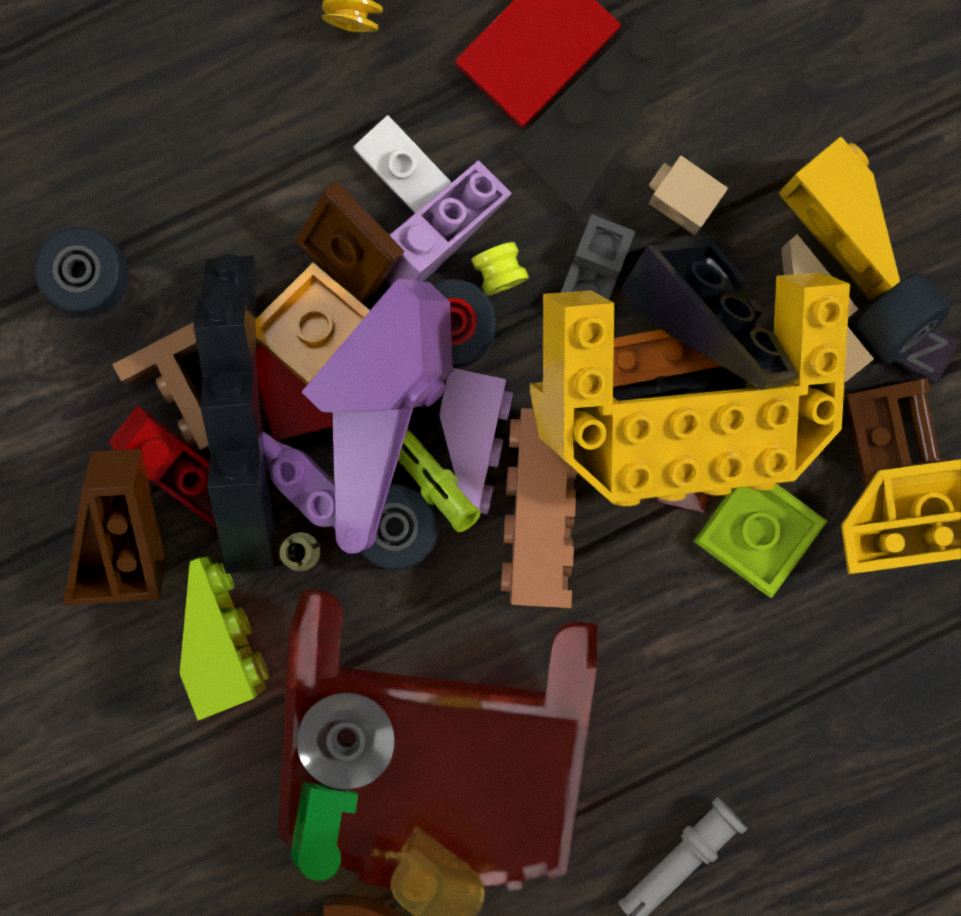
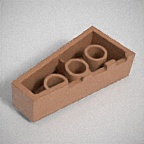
M521 408L520 419H510L509 447L518 448L517 467H508L506 495L515 496L514 515L505 514L503 543L513 545L512 563L502 562L501 591L510 592L509 601L511 605L571 608L572 590L567 589L568 576H571L573 568L574 546L573 538H570L575 519L576 490L573 489V480L576 479L577 472L540 440L534 410Z

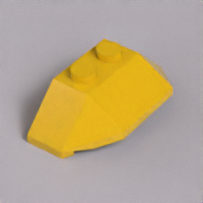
M961 459L876 472L841 524L848 574L961 559Z

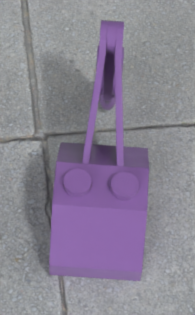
M397 279L302 391L320 411L333 412L334 481L305 452L277 442L270 435L262 431L266 466L274 485L312 523L321 527H334L336 529L337 544L347 553H358L369 549L374 544L413 408L422 407L423 405L429 407L436 402L447 389L444 381L453 371L450 301L430 282Z

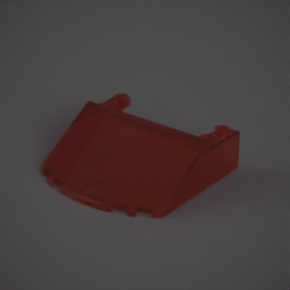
M303 589L289 629L278 838L292 847L302 782L322 784L308 773L298 754V730L304 715L311 706L326 696L335 693L352 692L372 699L384 709L393 726L395 744L392 758L385 771L371 783L352 789L359 795L355 814L342 812L337 846L341 853L340 866L358 872V880L405 892L442 896L480 895V888L507 885L508 891L524 888V881L547 874L551 880L567 873L597 668L598 624L570 622L561 626L556 631L552 644L546 692L342 668L340 667L343 625L342 605L330 593ZM343 729L337 734L339 741L344 744H350L356 739L355 733L350 729Z

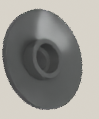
M352 692L335 693L317 701L304 715L297 735L298 754L305 769L320 783L336 789H355L377 779L389 765L395 744L393 726L384 709L372 699ZM343 729H350L355 733L356 739L350 744H344L339 741L337 734Z

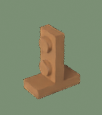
M193 322L112 365L121 382L133 385L160 371L162 376L155 379L168 404L176 402L183 416L177 423L185 440L190 446L197 444L200 450L208 452L210 450L200 409L201 397L181 360L198 351Z

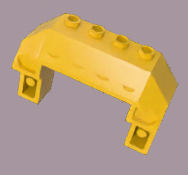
M821 272L776 276L774 334L777 336L799 376L794 384L761 390L745 380L744 389L618 401L613 397L614 303L592 290L543 294V382L530 383V396L539 438L612 504L618 506H634L640 503V499L653 497L667 501H678L685 499L686 494L704 492L709 495H726L731 493V488L739 487L770 490L776 487V483L795 481L842 429L850 284Z

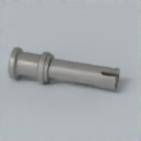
M718 797L712 801L713 808L694 827L688 825L683 830L681 835L683 841L630 893L618 902L627 915L631 913L632 916H648L703 861L706 864L713 863L718 858L717 851L737 832L743 834L748 829Z

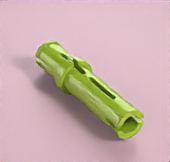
M407 428L398 458L399 463L421 487V495L428 504H435L457 532L467 530L480 517V510L471 503L457 486L458 479L453 472L448 469L444 470L410 429ZM403 444H405L407 448L412 452V454L418 459L419 463L416 462V460L406 450ZM432 478H433V479L435 480V482H436L437 484H439L440 487L445 491V493L448 495V498H447V496L442 492V490H440V489L438 488V486L433 482Z

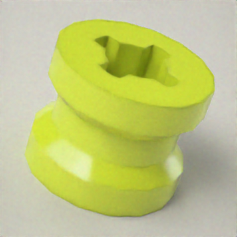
M515 242L493 247L471 259L475 270L482 273L484 278L482 289L487 296L513 288L529 279L526 269L519 266L516 259L518 248Z

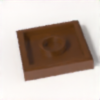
M338 181L325 189L296 238V242L333 280L363 305L373 298L405 252Z

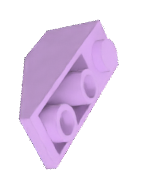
M478 160L390 234L405 252L385 280L391 286L397 279L425 281L512 193Z
M453 368L452 373L447 377V389L443 395L439 416L454 473L458 479L457 485L481 513L488 514L493 486L484 484L488 466L498 467L503 439L494 438L498 419L508 420L513 392L504 391L506 379Z

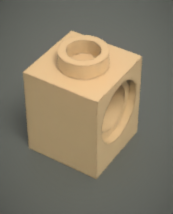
M680 156L673 167L664 163L652 179L649 187L655 193L648 204L695 236L728 188L683 156Z

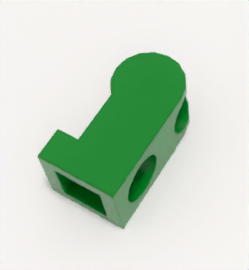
M302 782L291 855L294 865L308 879L325 881L338 871L341 863V853L337 846L341 816L342 812L355 814L359 794L354 790L336 789L324 784Z

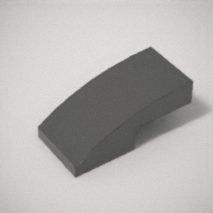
M591 214L561 293L592 290L609 300L635 231Z

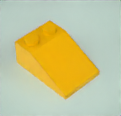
M839 137L796 173L778 194L870 301L893 288L900 282L874 175L867 167L869 165L868 158L856 144H847L842 137Z

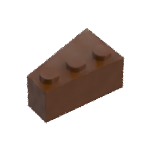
M127 449L91 452L81 492L63 605L160 600L166 557L142 450Z

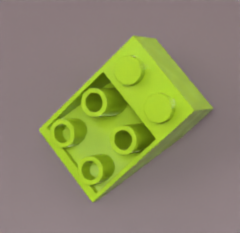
M215 556L190 561L180 676L198 721L254 699L267 689L264 680L269 679V672L261 653L256 652L253 654L246 636L252 634L247 615L242 607L235 609L229 591L234 589L231 574L226 573L224 562L217 563Z

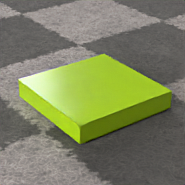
M777 483L776 487L770 490H755L749 487L731 488V493L726 494L693 539V542L766 596L772 598L825 526L827 520Z

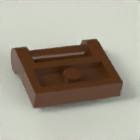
M928 378L843 396L863 489H866L877 471L946 461V457L941 458L928 402L927 393L931 392ZM907 397L922 461L915 464L911 463L898 399Z

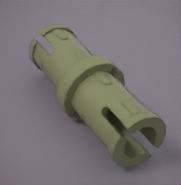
M294 533L282 543L279 552L280 559L292 570H309L316 565L320 558V544L316 538L308 533ZM299 544L305 548L306 553L303 560L298 557L296 552Z

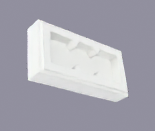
M388 115L353 147L354 151L414 214L452 183Z

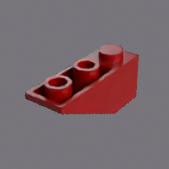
M137 405L108 443L113 450L141 449L148 479L216 527L207 488L210 460L193 446H190L177 433Z

